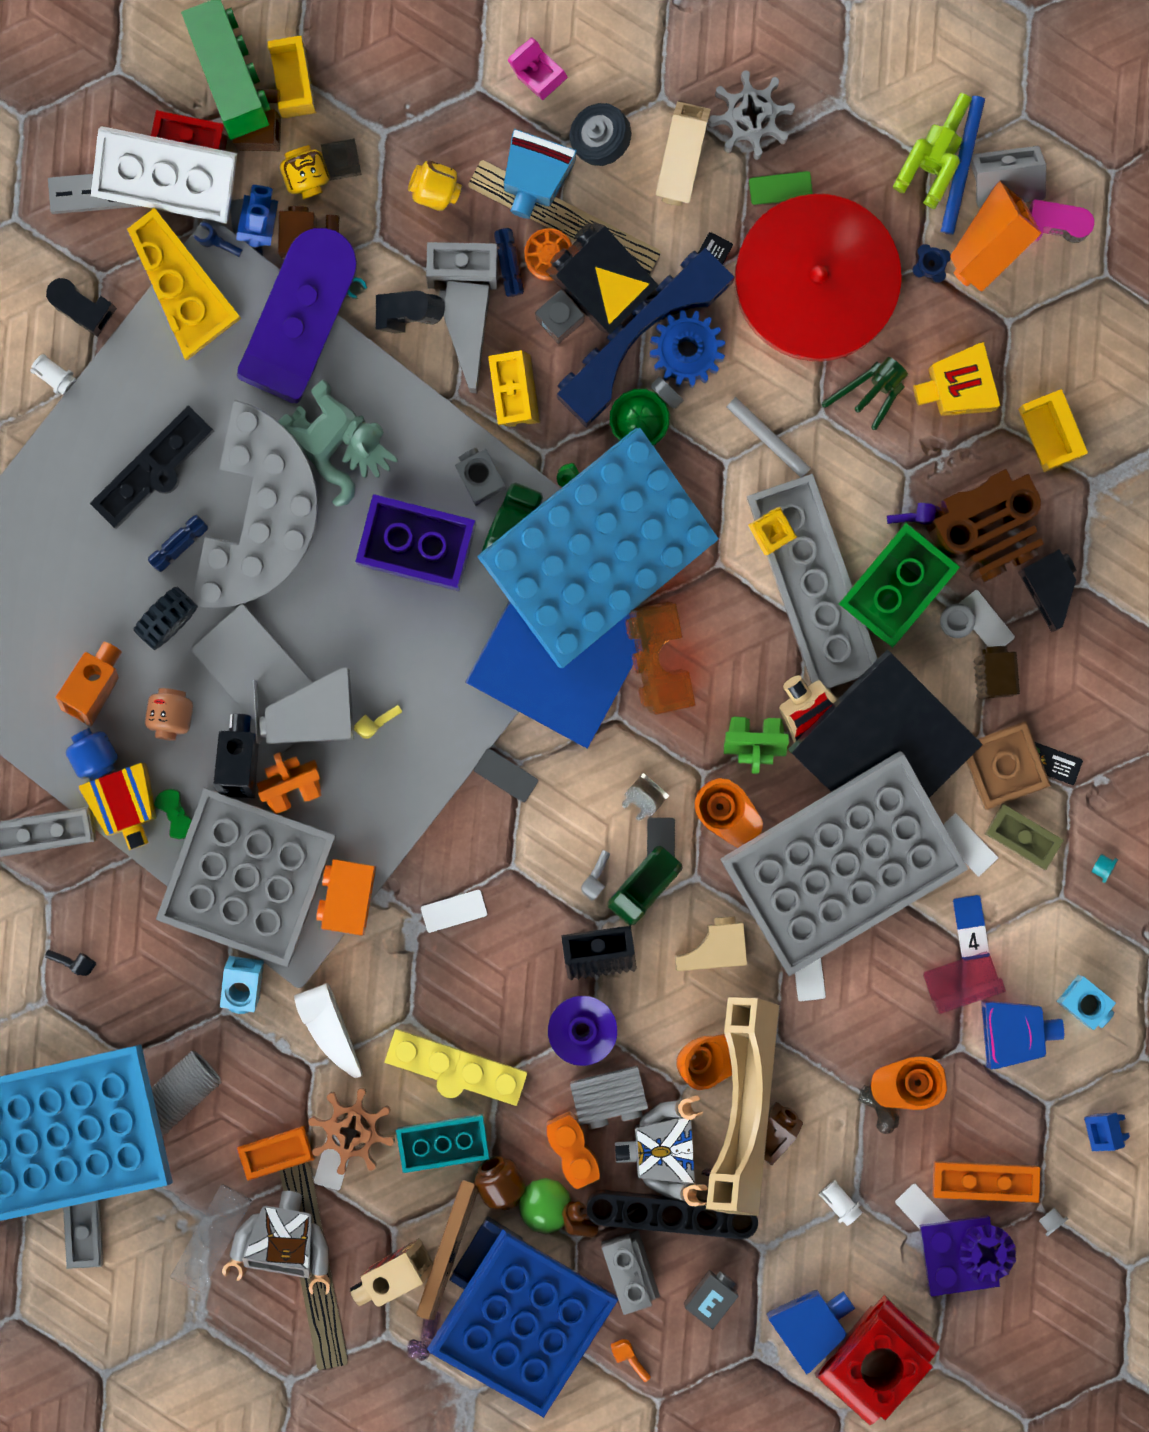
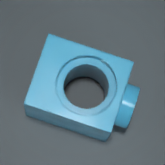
M229 956L223 972L221 1008H227L229 1011L237 1014L255 1012L260 999L263 960ZM243 983L249 988V991H239L235 988L234 984Z
M1077 975L1056 1001L1092 1030H1095L1097 1026L1103 1028L1115 1013L1111 1009L1115 1006L1116 1002L1081 975ZM1087 995H1093L1097 1001L1095 1011L1090 1014H1085L1081 1009V1001Z

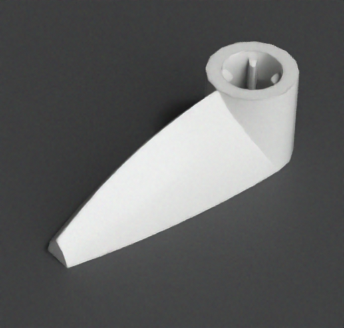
M326 983L294 995L300 1018L306 1024L322 1051L346 1073L354 1078L361 1077L363 1073L329 984Z

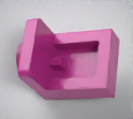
M533 37L518 47L508 58V62L517 78L542 101L568 78L565 71L542 51L539 43Z

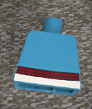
M514 129L504 180V191L515 195L510 212L516 216L529 219L535 203L550 207L575 164L576 150Z

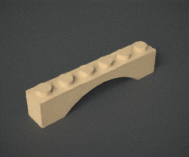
M728 997L724 1033L732 1065V1108L724 1145L717 1162L710 1172L706 1209L728 1214L759 1216L779 1005L759 998Z

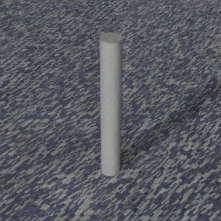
M736 397L728 404L727 408L798 476L803 477L811 469Z

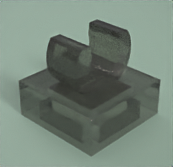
M355 138L321 145L323 158L330 176L329 181L362 175Z
M642 773L624 794L627 798L623 801L622 806L627 808L630 803H634L639 807L641 812L636 817L639 821L644 819L646 815L651 817L669 795L646 774Z

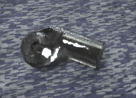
M864 1085L857 1101L876 1110L878 1117L876 1127L881 1133H892L899 1125L900 1117L897 1109L879 1105L872 1095L871 1088Z

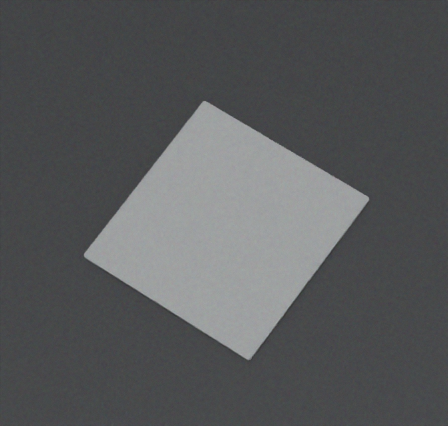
M203 219L202 222L210 224L223 240L243 249L240 257L214 245L211 247L202 246L193 235L198 236L200 239H205L209 236L210 231L204 229L200 224L184 243V246L241 319L186 361L153 289V285H151L0 475V755L70 810L89 807L79 786L90 782L89 778H79L66 756V749L74 744L71 737L87 728H90L92 734L98 731L105 732L118 755V760L113 764L115 770L106 775L139 763L147 764L154 801L157 795L165 789L178 790L181 794V806L184 808L186 815L193 819L203 788L218 792L213 782L219 731H229L231 714H248L190 649L239 605L219 608L198 606L186 624L169 641L156 650L148 646L133 630L144 613L173 587L178 586L192 600L204 538L206 536L235 543L240 542L253 477L219 469L233 401L238 400L255 406L273 416L276 421H279L285 414L292 416L296 408L301 406L308 413V422L313 423L323 412L312 395L311 390L321 380H326L331 386V396L335 400L350 408L356 416L362 415L365 423L376 422L382 427L384 433L380 438V445L398 459V462L385 458V461L391 468L390 471H386L377 464L380 472V477L377 478L368 466V474L364 478L359 464L353 471L350 469L351 460L347 463L342 461L349 444L345 445L343 442L331 456L330 461L336 469L350 476L355 483V496L349 504L338 507L332 501L341 493V487L327 482L317 472L315 465L308 459L318 493L317 521L310 545L300 563L281 584L261 597L243 603V605L313 683L340 668H348L350 670L354 739L295 743L282 754L284 760L297 756L300 765L312 760L316 761L320 773L321 796L304 802L299 788L289 791L287 795L291 802V807L278 814L336 835L326 865L332 866V860L339 859L376 866L372 900L468 778L485 750L493 746L519 713V711L465 683L509 602L506 595L477 556L482 552L494 518L512 483L517 482L542 493V503L561 488L339 315H337L304 395L297 404L290 403L237 378L238 366L280 269L246 242L237 241V235L220 222ZM189 405L214 432L175 470L179 476V484L173 492L162 494L155 490L115 529L90 502ZM474 448H477L479 452L484 449L487 450L506 486V490L476 506L455 467L460 462L458 457ZM475 466L469 473V478L475 483H482L489 476V471L484 466ZM373 494L476 521V528L459 591L356 564L355 560ZM194 515L199 516L207 524L208 530L202 536H196L194 538L195 542L177 559L174 560L172 558L169 561L171 564L162 572L157 571L149 563L148 557L156 550L160 551L162 549L161 545L181 527L184 529L187 526L185 523ZM105 641L122 651L113 666L119 678L95 722L90 727L61 711L55 697L82 655L87 652L95 656ZM92 675L88 680H97L100 675ZM159 688L186 692V698L193 702L190 729L186 734L177 735L176 741L155 738L156 731H152L145 726L148 699L152 694L158 693ZM397 705L402 710V713L384 723L369 739L362 738L354 730L355 724L365 714L374 722L379 716ZM251 719L250 732L256 735V723ZM260 736L258 747L255 798H232L273 812L266 801L261 802L257 787L258 782L268 779L264 769L276 764L273 754L280 752L274 744H267L266 737ZM238 748L233 752V754H239L243 751V749ZM155 808L157 819L142 824L149 843L132 850L128 849L122 832L107 836L92 812L96 831L168 887L185 839H174L169 836L171 821L168 820L165 812ZM323 874L289 967L258 957L296 988H301L308 982L345 934L343 932L321 929L322 921L316 920L319 901L326 900L328 886H322Z

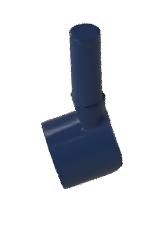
M206 222L200 223L204 229L210 231L209 236L205 239H200L198 236L193 235L202 246L211 247L214 245L240 257L243 249L223 240L210 224Z

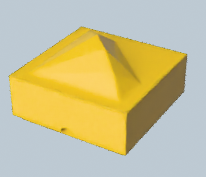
M776 507L748 524L764 555L771 554L797 538L781 507Z

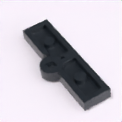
M188 405L90 504L117 529L155 490L162 494H168L178 487L179 476L175 470L214 430Z

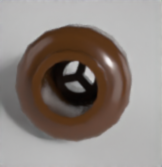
M500 1156L491 1157L482 1162L474 1179L476 1188L488 1208L504 1211L510 1210L519 1204L520 1198L525 1192L526 1185L516 1164L512 1160Z

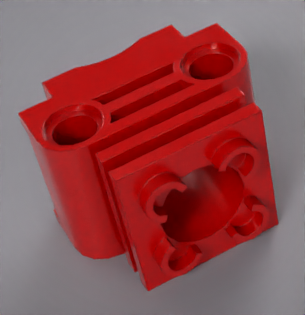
M884 1294L874 1307L872 1305L847 1333V1336L825 1357L826 1361L815 1372V1376L868 1425H872L880 1417L886 1421L933 1368L930 1361L934 1358L940 1346L937 1341L929 1336ZM885 1348L896 1353L894 1366L884 1376L869 1377L861 1372L862 1362L871 1351Z

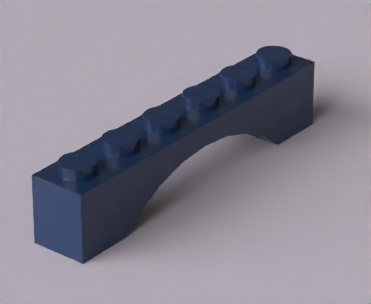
M706 248L699 254L695 250L690 253L680 264L683 270L675 278L671 275L667 276L656 288L659 294L651 302L645 299L631 313L634 318L625 327L620 324L607 336L610 342L601 351L596 347L584 358L582 363L585 367L577 375L570 372L558 384L557 387L560 391L557 393V399L586 428L611 404L612 390L618 368L628 350L643 333L656 323L667 318L668 315L680 313L681 310L687 311L709 307L733 284L735 277Z

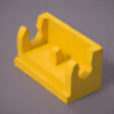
M520 350L488 356L498 425L515 427L519 423H540L531 355Z

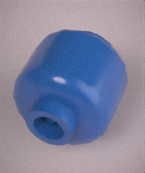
M87 728L71 737L74 744L66 749V756L79 778H89L90 781H93L115 770L113 764L118 760V755L105 732L98 731L92 734L90 728Z

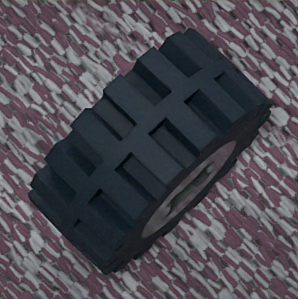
M178 586L173 587L144 613L142 618L136 623L133 631L148 646L156 650L169 641L186 624L198 606Z

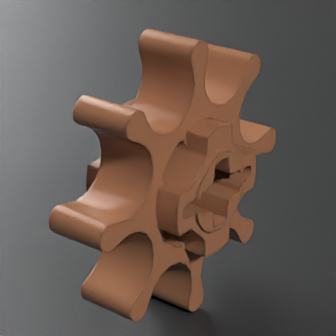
M363 1087L358 1089L357 1100L351 1106L341 1105L338 1102L336 1093L330 1092L327 1095V1100L333 1105V1116L327 1120H321L316 1116H312L308 1121L310 1126H320L327 1133L326 1143L315 1147L312 1151L313 1155L317 1157L327 1149L337 1151L341 1158V1163L337 1168L339 1175H343L346 1172L347 1160L352 1156L362 1157L367 1164L368 1170H374L377 1163L370 1156V1146L376 1142L392 1146L395 1141L393 1136H383L376 1128L377 1120L388 1115L391 1111L390 1107L384 1106L376 1113L366 1111L362 1104L366 1094V1089ZM348 1113V1116L342 1120L338 1119L340 1115ZM354 1116H356V1130L360 1131L361 1135H355L350 1145L347 1146L348 1132L343 1131V1127H348ZM363 1117L367 1120L370 1127L366 1125V1123L363 1120ZM334 1135L338 1138L340 1144L337 1143V1141L334 1138ZM362 1142L365 1143L363 1147L359 1149L355 1148L356 1145Z

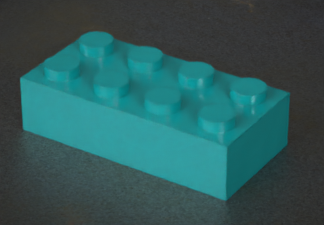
M483 1114L396 1129L403 1173L490 1159Z

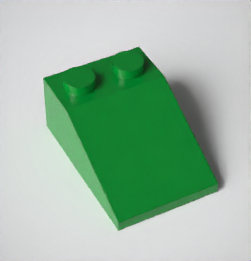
M906 522L841 600L839 605L893 648L958 571L960 566Z

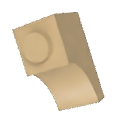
M735 916L714 918L715 925H707V935L699 946L688 953L675 956L676 970L686 971L747 965L744 924L742 922L735 923Z

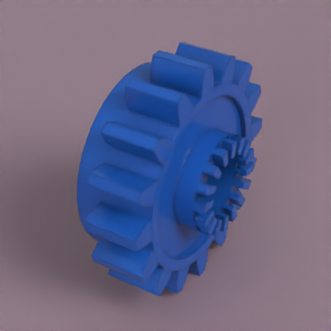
M681 310L678 320L668 315L667 327L661 324L656 326V330L661 336H651L650 343L658 346V348L650 351V357L658 358L659 361L654 365L655 371L661 369L665 371L663 380L667 381L673 377L676 379L677 387H680L682 381H688L690 388H693L695 381L699 378L703 383L708 382V372L718 373L719 368L714 362L724 361L725 355L717 352V350L725 347V341L716 340V337L721 333L720 327L710 329L709 326L712 318L708 317L702 322L699 320L698 311L694 312L692 318H687L685 311ZM682 342H691L696 346L697 353L691 357L682 356L679 353L678 346Z

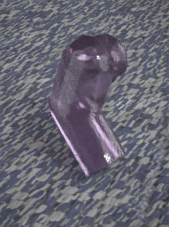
M437 1312L434 1320L423 1318L420 1341L412 1339L408 1342L407 1356L409 1358H418L419 1361L428 1359L431 1353H429L427 1348L440 1328L441 1313Z

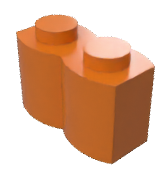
M569 1111L547 1121L548 1141L552 1149L562 1157V1169L567 1181L575 1189H580L599 1180L600 1172L597 1157L593 1150L585 1144L582 1125L579 1124L578 1118Z

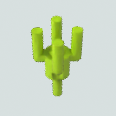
M960 93L944 125L938 126L933 124L926 138L918 139L915 142L893 185V189L900 193H905L920 166L923 170L937 175L923 202L926 206L936 209L960 163L956 153L963 139L956 134V130L972 101L970 96Z

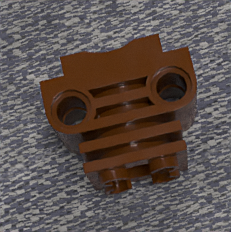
M1007 469L990 476L986 482L976 489L958 492L942 500L941 504L936 506L940 517L933 520L934 523L926 527L934 545L949 558L960 557L973 551L974 556L967 559L963 564L967 569L979 563L981 568L969 576L972 581L981 577L983 583L1006 572L1007 570L1004 565L1010 562L1013 563L1014 567H1017L1038 556L1036 549L1044 545L1042 538L1030 544H1027L1025 540L1038 532L1035 525L1022 532L1019 528L1038 514L1041 509L1040 495L1029 473L1012 481ZM1013 500L1022 503L1024 514L1016 512L1013 507ZM950 531L960 533L963 539L962 545H956L952 542Z

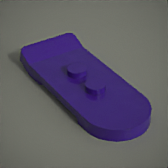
M314 228L303 232L293 241L238 366L237 378L290 403L297 404L301 401L357 270V258L354 248L342 234L327 228Z

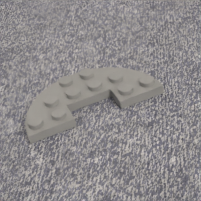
M238 400L233 401L219 469L251 476L253 481L240 542L235 543L209 536L204 538L192 595V601L199 607L219 608L235 606L257 599L281 584L300 563L310 545L316 527L318 514L317 485L303 448L296 438L276 421L273 416L255 406Z

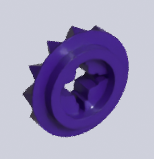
M978 1226L969 1231L961 1242L959 1252L961 1264L970 1276L981 1282H996L998 1279L1009 1275L1013 1264L1016 1262V1246L1007 1232L997 1226ZM978 1243L982 1246L985 1245L987 1248L1000 1243L994 1252V1255L997 1257L996 1260L999 1262L997 1265L988 1259L977 1265L983 1256L980 1248L977 1246Z

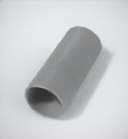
M190 1051L183 1060H180L170 1072H167L162 1079H159L157 1084L151 1087L156 1111H158L157 1115L162 1136L167 1134L175 1124H178V1121H181L185 1115H188L190 1110H193L198 1103L203 1101V1098H206L211 1091H214L222 1083L219 1075L211 1065L195 1051Z

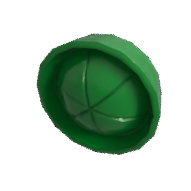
M633 389L623 393L615 400L610 411V426L614 436L619 441L635 428H641L651 444L656 445L665 436L669 428L670 413L666 403L658 394L647 389Z

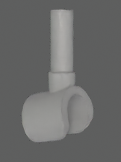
M602 850L594 870H592L581 886L582 893L591 900H594L605 888L597 880L610 856V853Z

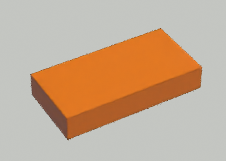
M305 1125L237 1147L247 1181L315 1159Z

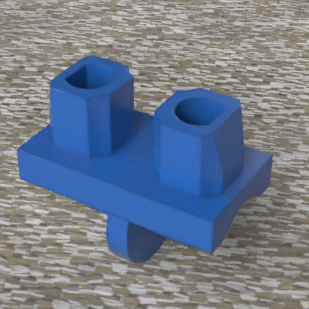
M252 185L250 196L244 195L237 230V241H244L251 247L271 246L278 201L271 199L273 191L271 187Z

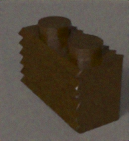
M993 646L982 649V655L973 661L977 664L974 667L977 671L974 676L978 678L975 681L978 685L976 690L979 692L976 697L987 699L1011 697L1020 694L1017 652H1008L1007 646Z

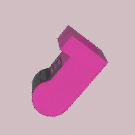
M1036 199L1033 200L1029 207V211L1042 233L1035 240L1037 242L1043 233L1063 236L1069 242L1079 243L1085 240L1093 231L1094 217L1087 209Z

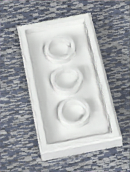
M101 126L98 129L91 196L227 223L230 214L238 153Z

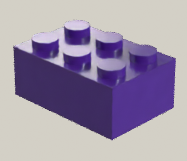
M373 494L355 562L358 566L459 591L476 528V521Z

